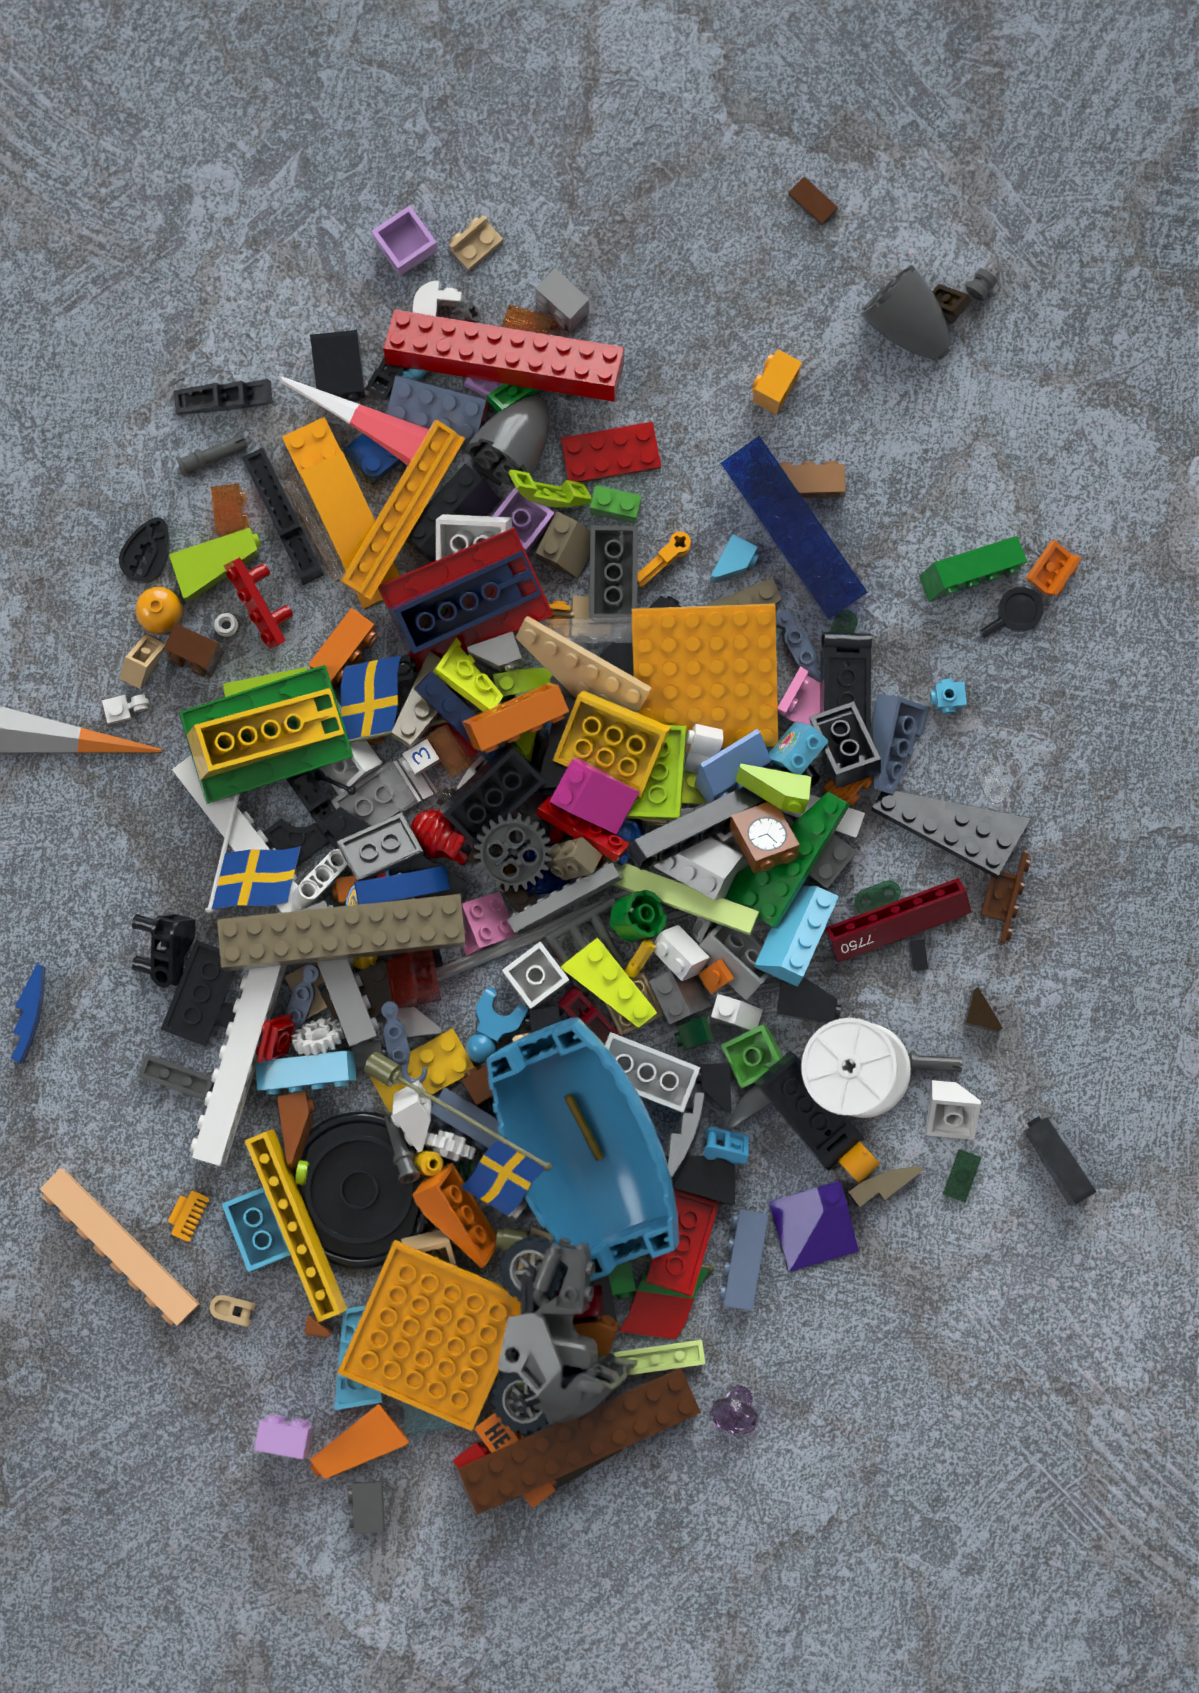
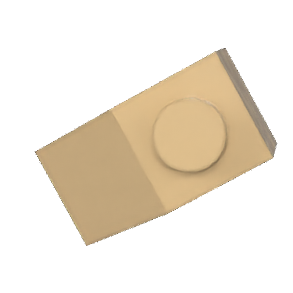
M145 634L125 657L119 679L140 689L150 678L164 651L165 643Z

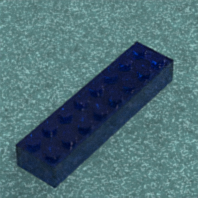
M760 435L719 464L827 620L868 593Z

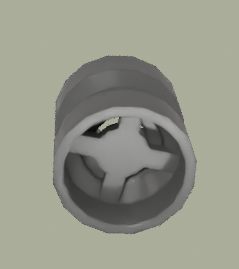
M979 268L975 273V279L969 281L965 289L975 299L984 301L988 296V290L994 288L998 281L989 271Z

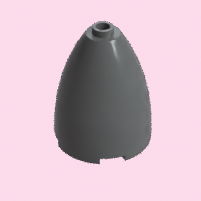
M910 265L895 276L896 280L893 279L884 288L882 287L862 308L863 311L860 315L875 330L897 346L921 357L933 360L938 357L941 360L950 352L948 347L951 345L948 326L932 290L918 271Z
M539 395L523 398L496 413L478 430L466 446V453L471 455L474 460L472 465L481 475L499 486L503 482L513 486V489L515 485L508 473L510 470L527 472L532 477L540 462L548 437L550 416L546 399ZM502 455H504V458H503L502 461L500 462L499 459L501 458Z

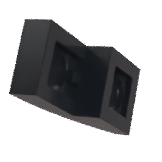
M384 356L378 369H375L365 390L386 401L392 392L395 376H402L407 367L386 364Z

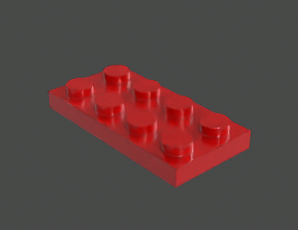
M653 421L561 438L569 481L584 483L661 469Z
M673 1188L678 1215L679 1245L671 1252L652 1258L645 1282L692 1297L719 1203Z

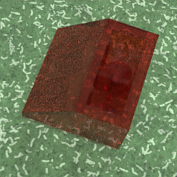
M432 950L407 952L385 962L392 1002L397 1004L398 1009L441 1001Z

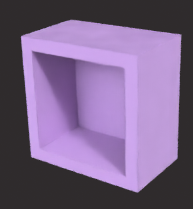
M410 205L371 231L374 242L399 277L438 251L437 242Z

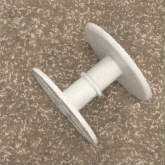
M842 1018L822 1026L810 1038L802 1057V1077L809 1094L820 1106L836 1114L857 1118H871L884 1114L902 1099L910 1081V1060L901 1040L887 1028L857 1018Z

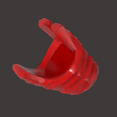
M432 808L416 815L410 828L424 854L429 855L432 859L445 857L465 866L469 855L460 851L464 842L473 847L474 845L443 815L442 811H435Z

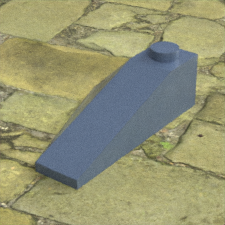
M877 695L872 717L873 743L881 758V773L874 775V789L888 794L894 793L905 770V760L907 756H912L915 750L912 746L916 738L921 737L924 731L929 707L899 696Z

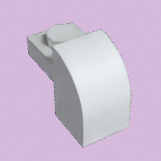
M439 281L428 282L420 287L415 294L413 313L437 316L438 306L455 307L456 304L462 302V292H458L454 288L440 290Z

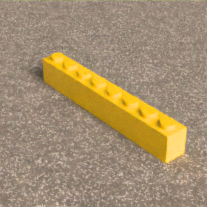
M272 1129L245 1140L318 1322L348 1310L292 1171L287 1165L285 1154L275 1130Z

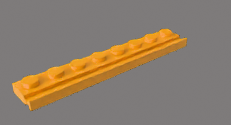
M434 420L340 580L341 583L358 594L363 595L366 599H372L464 442L465 438L463 436L461 437L457 432L439 420Z

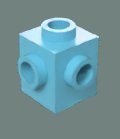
M953 679L939 680V684L934 686V691H930L931 705H935L936 711H942V714L956 713L957 709H964L966 707L964 681L953 682Z

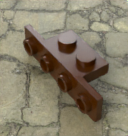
M1025 850L1021 853L1016 875L1001 871L997 879L990 876L980 915L1003 921L997 945H1004L1005 941H1010L1012 936L1011 918H1016L1019 909V904H1015L1017 895H1022L1025 886V881H1021L1023 872H1028L1031 859L1027 858L1029 852Z

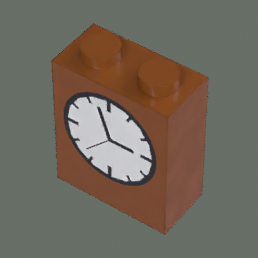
M766 802L731 815L729 828L753 873L768 871L776 865L790 863L798 857L799 843L781 810L773 804Z

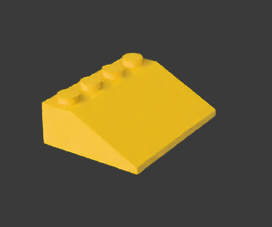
M583 690L576 698L553 761L568 767L571 760L578 757L639 791L637 797L641 798L664 748L671 727Z

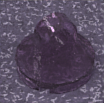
M741 1385L732 1388L726 1398L714 1401L709 1413L710 1417H713V1422L718 1427L737 1434L739 1431H744V1434L754 1431L759 1420L757 1412L751 1407L753 1401L752 1393L748 1388ZM735 1394H740L744 1398V1402L737 1400Z

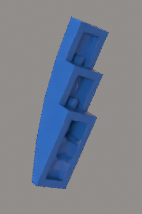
M38 963L15 1006L24 1011L13 1033L21 1036V1039L11 1059L24 1064L33 1043L44 998L45 967Z

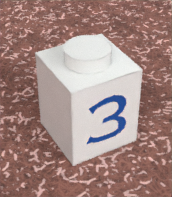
M427 739L402 753L405 759L401 762L408 774L413 772L415 777L440 763L439 757Z

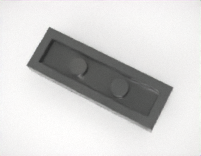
M148 1054L145 1055L138 1077L203 1100L206 1099L208 1091H211L214 1083L211 1082V1076Z

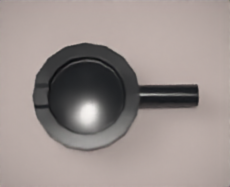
M1015 587L1008 590L1002 596L998 605L999 618L979 630L983 638H986L1004 625L1015 632H1026L1033 629L1040 622L1043 615V603L1034 590L1027 587Z

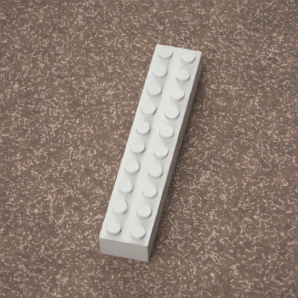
M287 965L254 968L249 970L248 976H243L240 985L243 993L241 999H236L233 1012L236 1013L234 1022H229L226 1035L229 1037L227 1045H222L219 1059L222 1061L219 1069L215 1068L211 1082L215 1084L212 1092L208 1091L204 1105L207 1106L205 1115H201L198 1121L197 1129H200L198 1139L194 1138L191 1144L190 1152L193 1153L192 1158L226 1167L255 1072V1062L258 1059L256 1049L263 1038L261 1028L266 1020H271Z

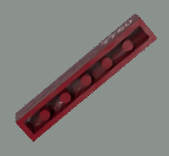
M956 878L825 927L830 949L839 963L908 936L916 935L932 927H937L948 921L961 918L972 913L967 891L960 879Z

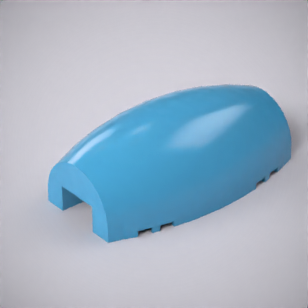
M578 1017L570 1018L547 1026L512 1042L487 1058L489 1089H492L494 1103L492 1105L494 1113L497 1114L500 1136L542 1161L552 1164L551 1170H544L532 1183L525 1198L541 1226H545L553 1237V1243H559L562 1237L571 1240L570 1245H579L582 1242L589 1243L591 1262L595 1263V1272L593 1277H590V1281L609 1275L617 1265L648 1253L651 1254L652 1258L675 1250L679 1245L676 1201L665 1154L652 1119L621 1065ZM573 1093L605 1156L601 1160H595L564 1099V1096Z

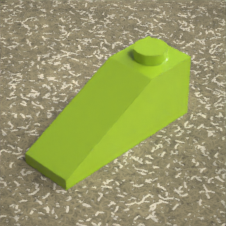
M543 667L493 674L495 686L503 695L500 701L502 702L514 699L515 693L534 690L550 683L549 680L553 675Z
M740 764L735 782L781 810L804 814L810 795V776Z

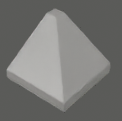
M698 917L690 935L697 942L701 943L713 922Z

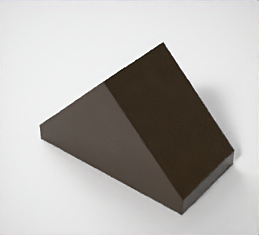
M979 987L971 991L963 1024L995 1033L1002 1030L1003 1027Z

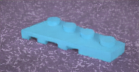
M366 1305L347 1308L348 1310L343 1312L338 1370ZM338 1374L334 1410L383 1402L381 1392Z

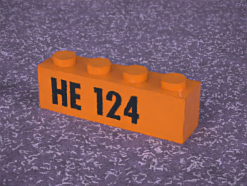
M495 1412L474 1428L491 1453L524 1438L520 1431L515 1433L510 1430L511 1427L508 1425L505 1427L501 1423V1418H497ZM553 1480L522 1495L533 1508L556 1491L554 1485L557 1482Z

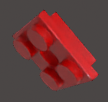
M288 1013L263 1023L261 1033L263 1034L262 1042L256 1049L257 1062L271 1061L288 1054L295 1027V1022H292V1014Z

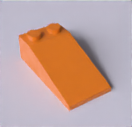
M453 1163L442 1166L441 1171L437 1175H426L412 1196L423 1214L482 1268L497 1249L495 1248L496 1233L472 1194L461 1188L465 1182Z

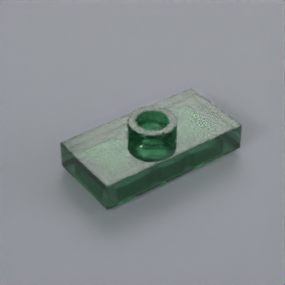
M958 1149L942 1195L966 1203L982 1157Z

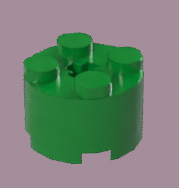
M649 890L636 891L619 898L612 907L611 919L609 920L611 929L616 931L623 940L632 943L659 934L663 930L667 915L663 914V908L660 904L662 900Z

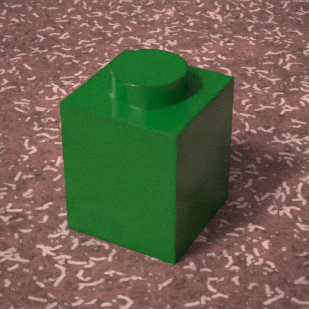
M631 1262L617 1265L608 1275L612 1295L617 1294L618 1299L631 1297V1291H636Z

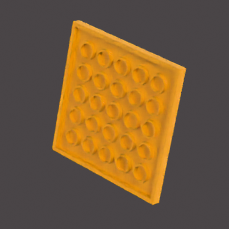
M775 604L631 609L633 674L636 679L652 687L638 712L639 714L665 725L686 726L687 732L692 730L695 724L723 730L721 748H727L756 729L760 731L766 747L775 746L778 743Z
M394 1240L337 1374L472 1431L499 1371L498 1362L508 1317L521 1314V1302L518 1301L517 1297H512L508 1293L509 1290L501 1285Z

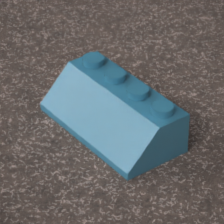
M802 886L777 929L771 927L754 967L798 987L839 896L818 886Z

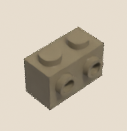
M582 837L552 845V851L548 852L552 859L544 863L549 866L554 875L563 880L593 874L602 854Z

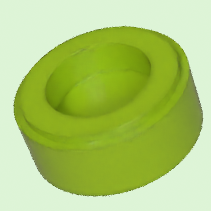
M299 1160L296 1171L297 1185L305 1186L309 1171L308 1161Z

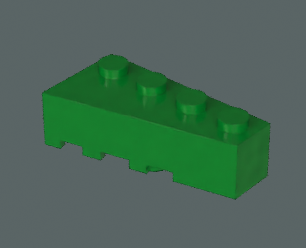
M1014 536L936 561L920 574L919 578L930 602L952 595L965 588H973L984 581L992 582L1006 573L1008 575L1016 574L1021 571V567L1028 561L1018 536Z

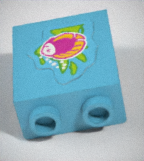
M795 721L768 753L771 764L777 769L785 767L792 773L801 775L825 747L828 740L812 725Z

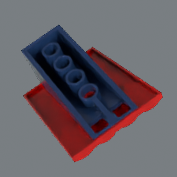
M514 527L382 583L378 587L410 658H414L416 672H420L429 651L442 658L456 638L462 644L460 646L461 649L467 652V647L519 630L527 616L539 622L554 615ZM443 606H445L446 612L445 614L441 615L440 610Z

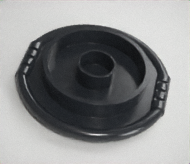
M365 1111L348 1112L324 1120L310 1130L301 1157L302 1161H308L309 1171L305 1186H297L327 1260L336 1266L350 1269H370L383 1266L394 1240L401 1242L403 1238L428 1232L431 1221L416 1205L412 1196L426 1175H420L417 1181L410 1184H401L399 1182L398 1176L400 1174L397 1166L393 1163L395 1153L386 1122L384 1121L385 1115ZM407 1143L409 1151L413 1154L418 1152L414 1146L411 1147ZM424 1144L423 1151H429ZM294 1171L292 1174L296 1181V1171Z

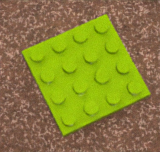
M667 725L671 727V730L641 798H636L625 819L676 820L681 817L687 736L686 726Z

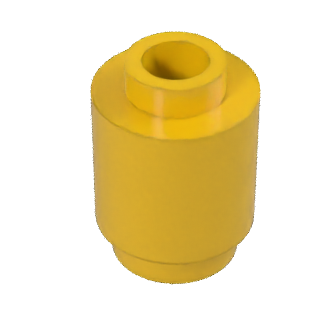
M422 1150L414 1154V1165L420 1175L434 1176L441 1171L443 1160L437 1152Z

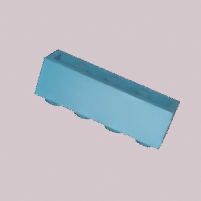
M352 1051L274 1059L263 1063L255 1062L257 1091H266V1095L281 1094V1089H289V1093L301 1092L303 1087L311 1086L312 1090L326 1089V1084L334 1083V1087L349 1086V1081H357L355 1057Z

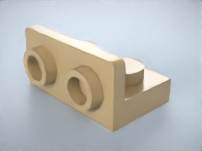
M485 215L480 218H474L468 224V229L462 234L460 232L457 233L450 240V252L468 272L503 243V238L488 223Z

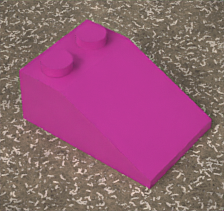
M576 757L571 760L550 802L571 814L617 834L639 791Z

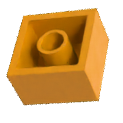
M777 349L774 355L770 354L764 364L763 375L758 374L752 385L751 393L754 394L752 402L777 415L800 375L802 362Z

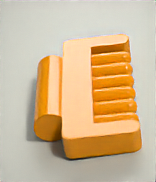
M191 1191L188 1198L180 1195L168 1219L169 1223L175 1225L171 1234L187 1242L191 1241L190 1236L194 1232L185 1227L196 1230V1226L193 1224H199L198 1220L189 1215L201 1219L202 1216L194 1211L203 1214L204 1209L200 1207H207V1204L197 1199L206 1203L210 1201L209 1197L196 1191Z

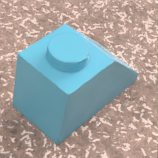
M732 534L711 574L710 580L717 582L746 573L749 566L753 568L759 558V555L756 554L758 547Z

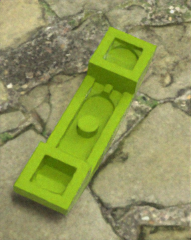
M510 470L508 472L519 493L536 504L563 508L585 505L592 501V497L584 483L565 480L562 486L534 482L530 473L517 470Z

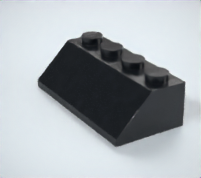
M464 464L427 504L406 541L428 561H436V519L442 514L487 516L501 499L482 477L467 464Z

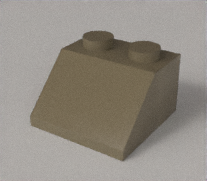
M556 511L535 553L536 559L578 579L590 557V530L578 521Z

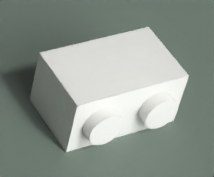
M679 925L661 931L653 943L656 946L653 952L681 981L698 975L710 958Z

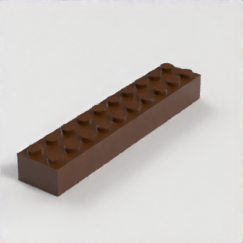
M678 1368L598 1404L581 1417L569 1422L552 1425L455 1469L474 1515H478L698 1415L701 1411L682 1368Z

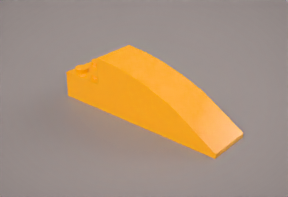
M325 417L282 436L346 571L375 523V519L343 451L341 452ZM394 561L381 584L400 576ZM378 589L371 600L356 592L363 609L383 601Z

